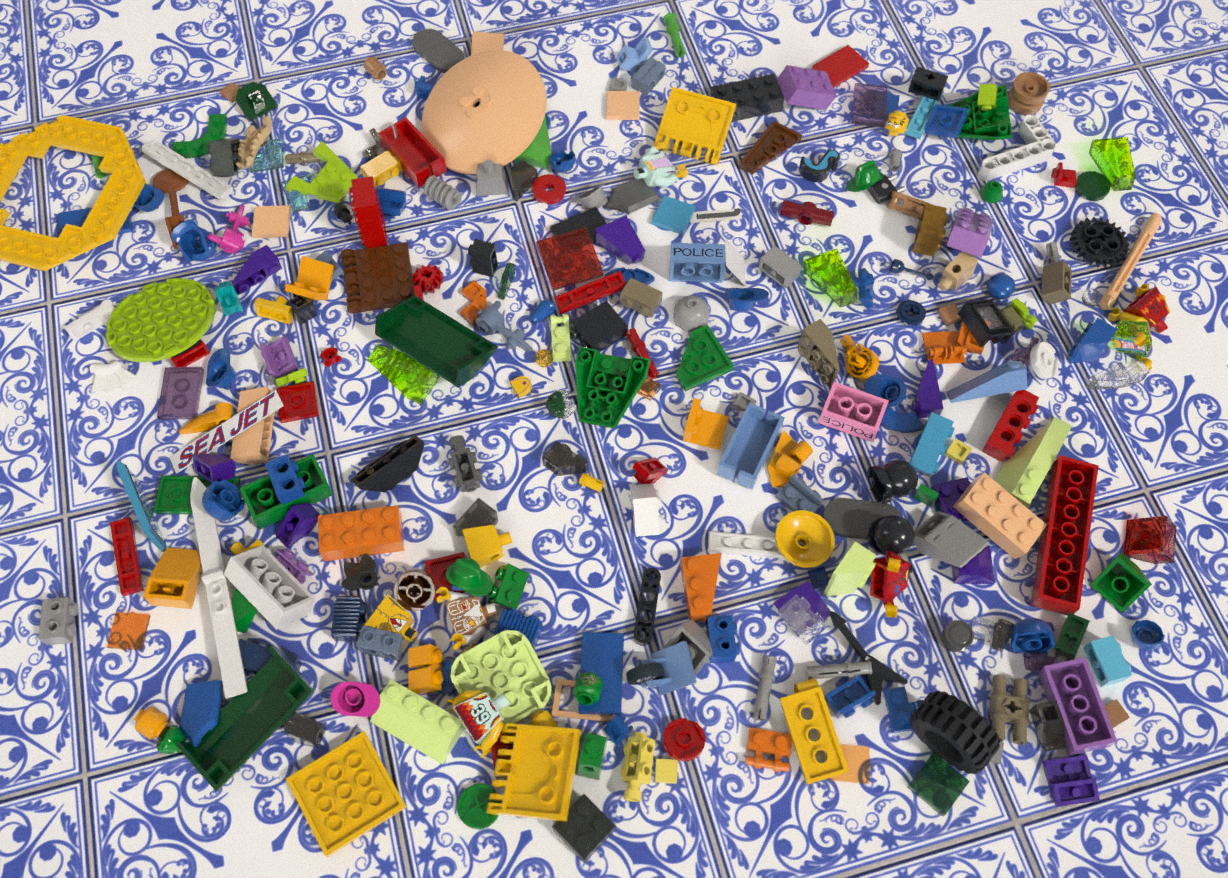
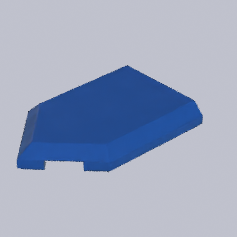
M221 680L186 685L179 729L194 747L199 745L202 741L201 738L208 730H212L218 724L223 692V682Z

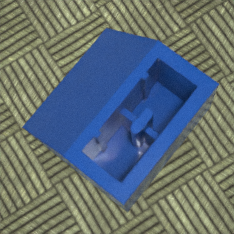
M1098 317L1093 324L1089 322L1068 354L1071 356L1067 362L1072 364L1096 361L1117 331V328Z

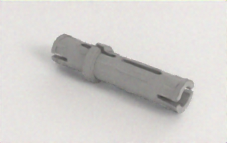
M769 655L763 656L762 671L758 675L760 682L754 715L752 717L755 720H759L760 716L761 721H766L772 682L775 681V676L773 675L777 658L774 656L770 658Z
M870 660L854 663L847 661V663L807 666L808 679L843 676L853 678L854 675L872 674V666Z

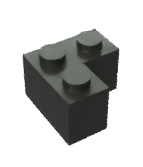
M216 139L209 141L208 153L211 155L210 170L213 172V176L238 175L236 163L237 157H239L237 149L239 148L240 139Z

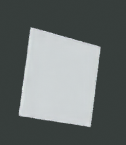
M726 239V267L746 287L745 258Z

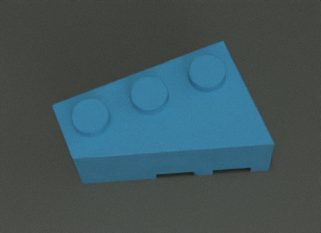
M933 412L930 414L909 462L918 473L929 477L932 472H937L940 465L937 460L939 455L943 456L948 445H945L947 437L951 438L955 428L952 425L954 421Z

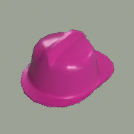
M341 682L332 690L330 697L333 708L338 713L346 716L370 717L377 712L380 706V695L376 688L362 682Z

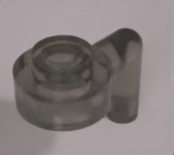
M375 127L370 129L369 132L376 143L361 152L364 158L372 159L378 155L377 152L381 148Z

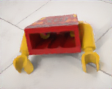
M1142 284L1135 291L1138 297L1123 310L1124 313H1121L1120 308L1115 307L1108 316L1110 321H1117L1121 318V321L1137 327L1140 326L1143 330L1154 327L1158 333H1161L1168 328L1163 319L1170 313V309L1167 306L1165 295L1161 294L1157 287L1149 289L1148 284Z

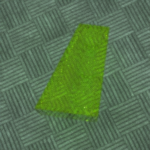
M1128 137L1092 140L1088 153L1100 172L1109 180L1112 190H1132L1136 174Z
M837 248L803 260V272L840 308L857 302L858 290Z

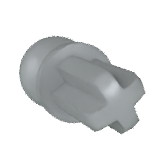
M1050 242L1046 244L1047 261H1051L1050 264L1059 262L1058 259L1061 258V255H1059L1057 243Z

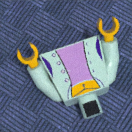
M662 135L656 138L657 144L652 146L641 157L638 168L634 170V177L636 179L643 178L650 187L659 186L667 188L679 180V177L686 178L688 176L685 164H680L677 167V172L662 150L658 151L659 148L664 149L667 146L666 140L660 143L663 140Z

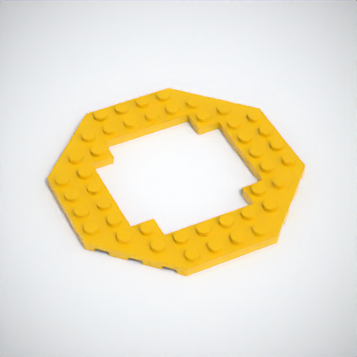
M62 115L57 117V121L51 124L46 122L35 127V131L26 134L24 132L13 137V141L9 143H0V202L27 157L43 159L50 146L104 157L98 168L101 172L111 174L82 227L66 224L58 238L3 226L10 214L7 210L0 209V261L47 271L116 238L146 183V179L122 127Z

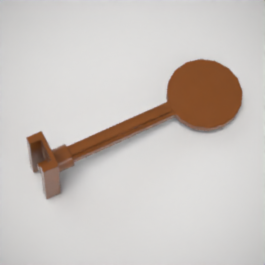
M166 169L154 176L153 185L163 193H169L172 216L165 217V222L173 247L177 249L179 243L172 239V231L179 223L185 221L184 215H180L176 192L185 188L188 180L171 169Z

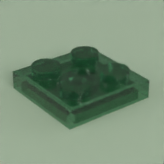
M933 752L907 788L944 817L970 781Z

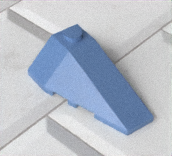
M1010 361L1007 364H1001L947 391V397L951 403L1028 389L1026 367L1021 361Z

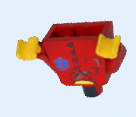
M887 551L884 555L885 557L874 559L873 561L876 563V566L871 573L870 595L883 601L886 617L897 618L898 607L894 605V598L907 588L908 574L912 573L913 567L908 561L903 560L900 555Z

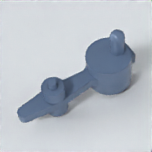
M500 301L494 302L492 306H487L485 310L481 309L477 313L475 321L479 330L488 335H493L496 331L500 332L507 338L505 341L507 349L514 350L518 346L527 353L533 350L523 340L525 337L523 329H516L512 332L502 325L505 319L498 311L501 307Z

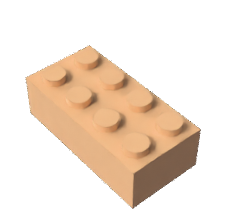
M985 472L971 482L953 506L1014 559L1027 554L1047 526V524Z

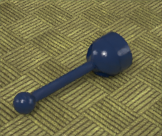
M894 259L890 268L892 273L899 274L902 271H907L926 277L927 280L933 279V274L931 273L925 274L906 268L901 260Z

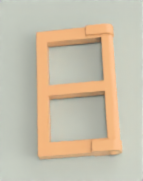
M556 679L553 708L551 711L552 717L609 722L611 718L616 716L560 711L562 686L574 687L576 681Z

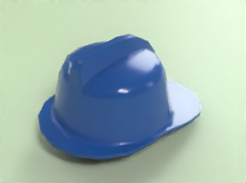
M145 184L133 206L144 212H152L158 209L163 202L164 193L156 187Z
M729 288L725 291L726 296L729 297V308L742 312L751 310L757 301L764 300L769 296L768 291L761 288Z
M221 348L215 351L208 361L206 385L208 387L216 386L229 390L235 379L236 371L230 364V352L225 348Z
M876 374L867 379L864 384L863 391L888 400L887 407L897 406L907 398L905 383L895 377Z

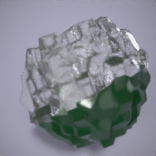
M560 389L553 392L548 397L545 405L549 413L559 419L572 416L577 405H571V399H567V396H573L571 392Z

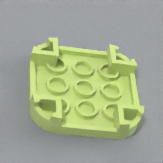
M506 630L460 654L451 667V680L459 694L469 690H481L483 693L487 692L493 700L501 693H504L510 704L500 710L504 717L503 724H514L544 707L551 697L552 686L549 677L529 640L518 631Z

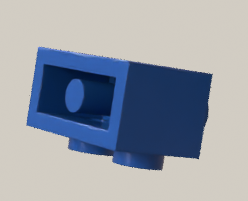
M732 615L707 617L706 630L713 651L709 662H735L736 656L740 653L739 643L735 642L734 636L737 635V623L733 622Z

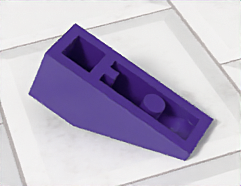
M933 359L928 361L915 399L912 401V410L918 418H929L932 412L940 415L944 409Z

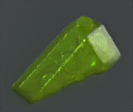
M377 345L368 358V361L405 398L422 405L441 377L405 353Z

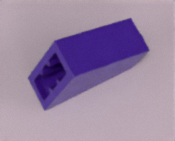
M627 216L595 228V240L627 265L637 264L644 259L646 250Z

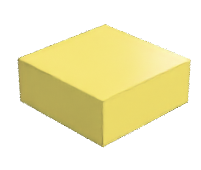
M955 438L944 455L962 465L972 448Z
M656 759L655 783L677 784L678 760Z

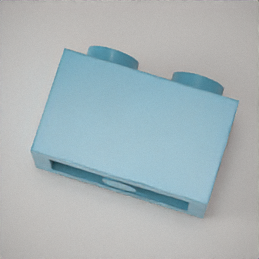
M1114 635L1091 641L1083 648L1101 687L1123 682L1132 676L1130 664L1125 660L1121 645L1116 641Z

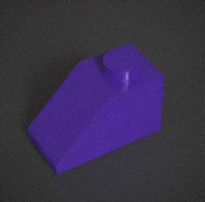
M193 454L195 473L210 483L215 480L221 482L222 480L235 478V462L226 455Z
M310 502L293 505L275 535L286 548H290L314 529L320 514Z

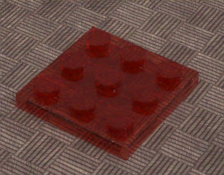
M587 227L536 241V246L553 291L604 275Z

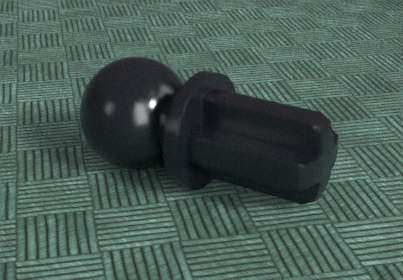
M343 203L336 204L333 209L335 215L344 224H351L353 217L350 215V210Z

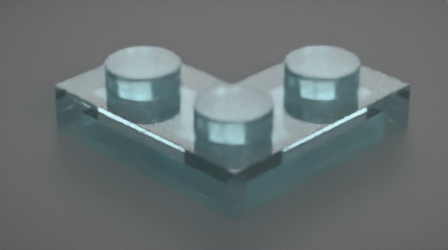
M282 139L266 140L265 153L256 154L254 166L248 168L250 173L284 168Z
M311 173L298 178L310 184L314 180L315 175ZM291 179L281 182V187L294 213L310 209V203L306 195H302L298 191L292 190L290 192L286 190V184Z

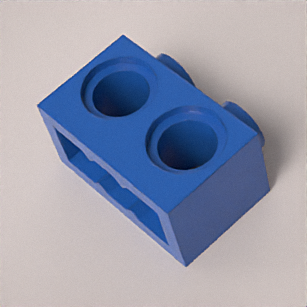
M288 454L265 463L276 495L282 505L305 496L303 488L306 487L302 477H298L296 473L299 471L298 465L295 460L291 461ZM294 485L292 488L287 489L288 486Z

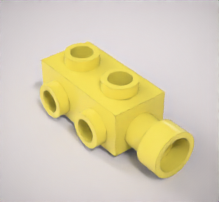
M634 732V737H628L627 743L623 747L625 762L620 769L622 781L628 783L623 797L626 801L641 802L642 792L640 787L641 785L650 784L655 740L648 738L647 734L643 732Z

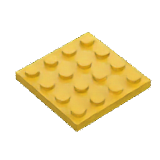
M365 731L286 778L327 858L407 808Z

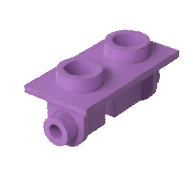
M287 548L275 549L279 554L274 555V557L287 570L290 568L289 572L301 584L306 581V575L314 574L309 570V566L305 562L295 558L293 551Z

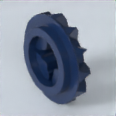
M914 300L901 302L896 310L897 318H900L902 323H907L908 326L911 324L917 326L923 322L926 316L925 308ZM910 309H912V317H910L908 313Z

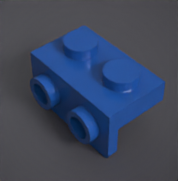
M376 187L383 214L400 216L406 208V192Z
M859 675L824 695V698L837 719L843 716L847 719L856 713V708L860 706L866 708L874 702L873 698L876 692L874 690L870 691Z

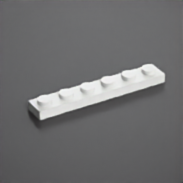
M155 139L142 146L143 153L221 200L233 193L232 186Z

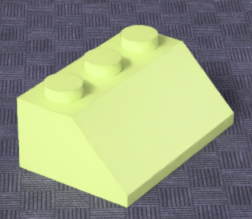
M855 541L833 572L823 595L828 597L854 593L858 587L862 589L876 566V563L873 561L877 555Z

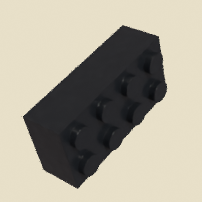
M774 74L711 87L710 97L736 104L732 122L782 112L784 96Z

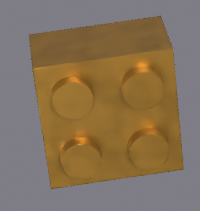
M925 204L917 225L913 253L933 257L935 251H939L941 241L944 240L946 233L944 226H946L948 216L946 215L947 208Z

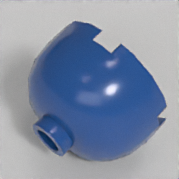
M215 480L204 491L202 505L206 513L212 518L228 520L242 511L245 500L244 498L241 499L239 495L241 491L233 483L227 480H222L221 482Z
M1026 618L1017 622L1012 628L1011 646L1015 653L1017 651L1024 653L1023 657L1037 658L1048 654L1047 650L1051 647L1052 650L1055 648V637L1050 626L1043 620Z

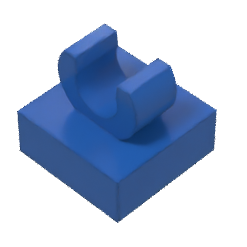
M618 714L611 718L603 729L616 746L621 744L633 729L632 725L627 727L624 723L626 718L624 716L619 717Z

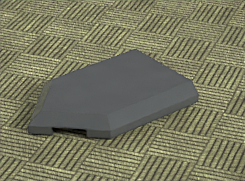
M635 178L612 188L606 208L622 210V212L629 214L659 201V198L654 189L648 186L643 178Z

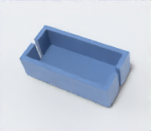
M749 402L719 463L717 475L731 481L735 478L737 479L736 483L753 490L782 429L785 417L768 411L766 421L763 422L765 409Z

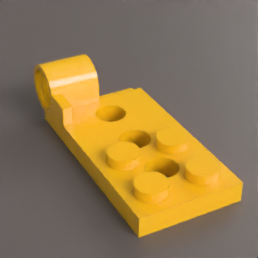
M816 678L794 683L795 694L780 698V702L806 785L848 773L849 770L821 686H819ZM803 708L811 710L812 717L810 720H805L801 716ZM810 729L818 731L819 739L817 741L809 739L808 732ZM818 750L823 751L826 755L824 763H819L815 759V753Z

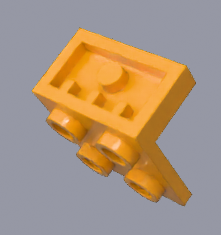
M302 256L297 281H294V284H286L285 291L313 300H327L334 265Z
M694 398L685 426L683 441L720 450L729 416L703 410V407H700L701 399Z

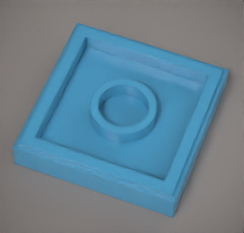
M664 195L651 224L684 235L696 211V206Z

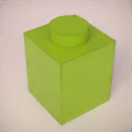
M980 84L978 108L984 111L996 108L997 84Z

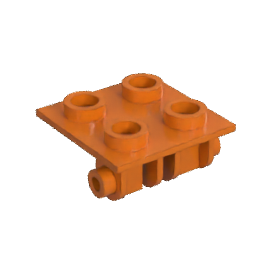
M959 332L922 333L928 361L933 359L934 365L965 363L964 354L967 353V347H963V345L955 346Z

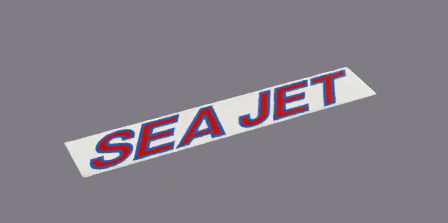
M274 390L171 455L169 458L176 474L193 464V454H209L283 407L284 405L277 391Z

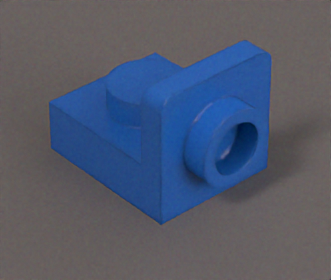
M423 75L415 82L414 89L416 90L417 98L427 100L434 86L426 84L425 76Z

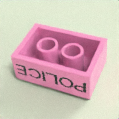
M834 382L822 410L819 423L874 442L889 401Z

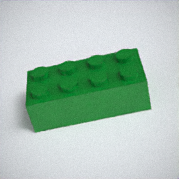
M314 454L296 461L299 471L296 472L297 476L302 477L306 486L303 488L305 496L282 505L276 495L269 474L239 488L259 529L284 519L293 505L308 502L313 505L333 495ZM294 485L288 486L287 489L292 488Z

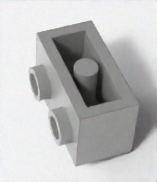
M775 245L760 258L759 269L785 289L799 277L802 267L798 261L789 257Z
M69 597L43 599L38 639L47 646L72 643L73 636L76 634L74 623L75 616L78 614L77 604Z

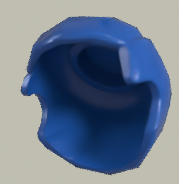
M562 150L559 153L550 155L549 164L551 168L561 173L570 171L575 164V153L570 151L567 154Z
M996 274L988 281V293L995 299H1008L1014 293L1015 282L1007 274Z
M1136 621L1131 627V640L1142 650H1155L1164 641L1165 635L1161 627L1153 621Z

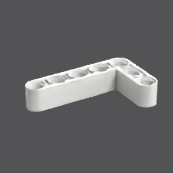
M1026 115L1018 129L1020 136L1027 145L988 157L982 161L978 171V177L981 180L989 181L1046 162L1051 158L1056 148V143L1037 117Z

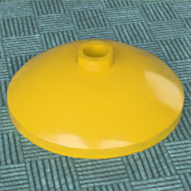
M806 510L790 512L780 520L775 531V542L779 552L787 561L803 568L817 567L826 562L833 553L835 546L834 533L827 521L814 512ZM798 542H802L804 546H800Z

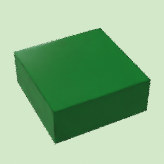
M921 484L913 498L932 507L939 493Z

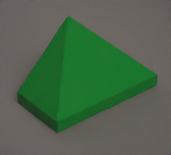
M234 588L231 604L236 631L245 634L258 610L238 589Z

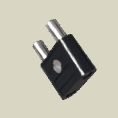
M896 174L884 175L881 180L867 188L877 204L891 200L893 191L899 193L906 191L905 186L895 188L891 181L897 179Z

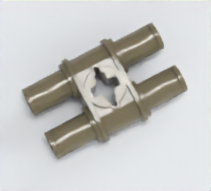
M999 674L993 676V693L989 696L991 700L989 718L1000 741L1005 740V722L1013 725V743L1017 745L1027 744V726L1030 724L1029 705L1031 702L1027 698L1028 680L1016 678L1014 680V697L1006 694V676Z

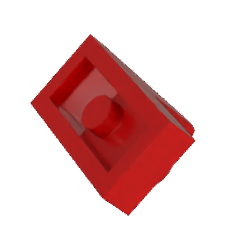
M656 457L636 461L633 466L637 471L634 477L641 484H654L668 472V469Z

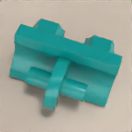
M229 281L219 283V287H215L214 290L225 316H229L234 312H243L233 283Z

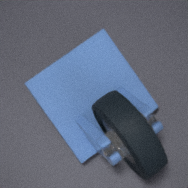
M687 641L652 653V659L637 662V667L626 672L628 684H641L642 688L659 687L660 695L697 683Z

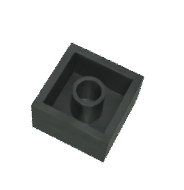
M583 794L569 808L567 822L557 821L552 826V829L585 863L616 830V825Z

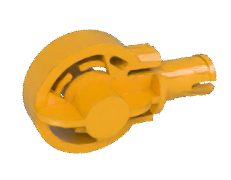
M850 335L843 336L846 341L841 338L840 343L845 347L846 353L849 355H845L849 374L859 380H867L875 375L879 367L878 355L872 350L865 348L861 343L856 345Z

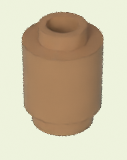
M371 56L365 60L364 69L374 79L382 80L386 77V67L376 57Z

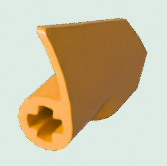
M786 431L782 432L767 466L772 487H784L790 481L792 475L796 476L801 465L813 453L812 447L807 442L800 441L796 443Z

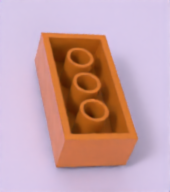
M398 505L318 515L319 553L324 562L362 557L364 554L370 556L405 551L402 513Z

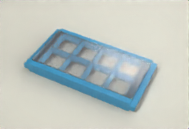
M121 461L116 462L117 471L142 531L159 550L164 552L167 546L139 479L127 465Z

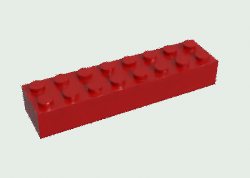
M1061 455L1051 465L1043 522L1047 526L1042 531L1040 537L1031 606L1067 616L1069 612L1075 614L1080 609L1099 465Z

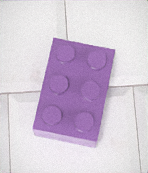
M786 65L777 78L787 104L827 110L837 96L828 74L824 71Z

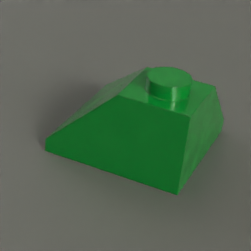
M1122 552L1090 584L1091 587L1121 613L1131 606L1152 585L1138 565Z

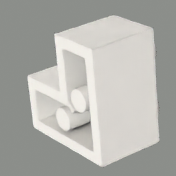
M653 483L630 485L636 537L659 535V527H663L662 515H658V509L662 508L659 491L655 490Z

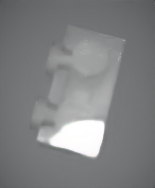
M796 594L778 609V615L807 646L825 630V625L823 624L825 620L818 612L813 613L809 608L811 607L810 603L804 597L800 598Z

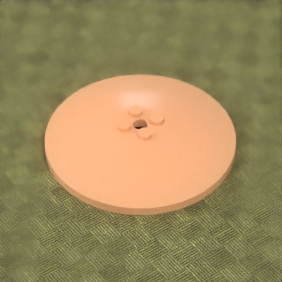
M490 50L471 55L451 67L433 87L423 110L422 135L444 157L446 168L454 172L476 174L477 166L484 164L486 160H492L494 164H502L504 166L517 158L530 145L542 125L547 104L546 89L542 77L531 62L521 55L510 51ZM477 102H480L479 106L474 107Z

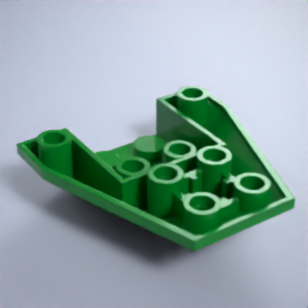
M1007 85L998 86L996 108H991L989 111L978 108L979 92L947 105L968 108V115L958 137L984 140L1013 138Z
M579 347L575 363L579 422L616 429L647 378L651 359L632 356L631 359L601 354L596 349Z

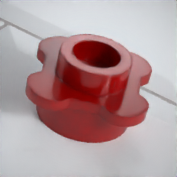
M326 348L320 354L326 367L341 362L342 358L338 355L337 348Z

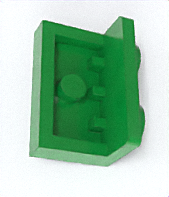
M509 563L499 567L494 577L496 580L492 591L488 594L489 599L487 603H496L507 609L513 608L517 610L529 573Z

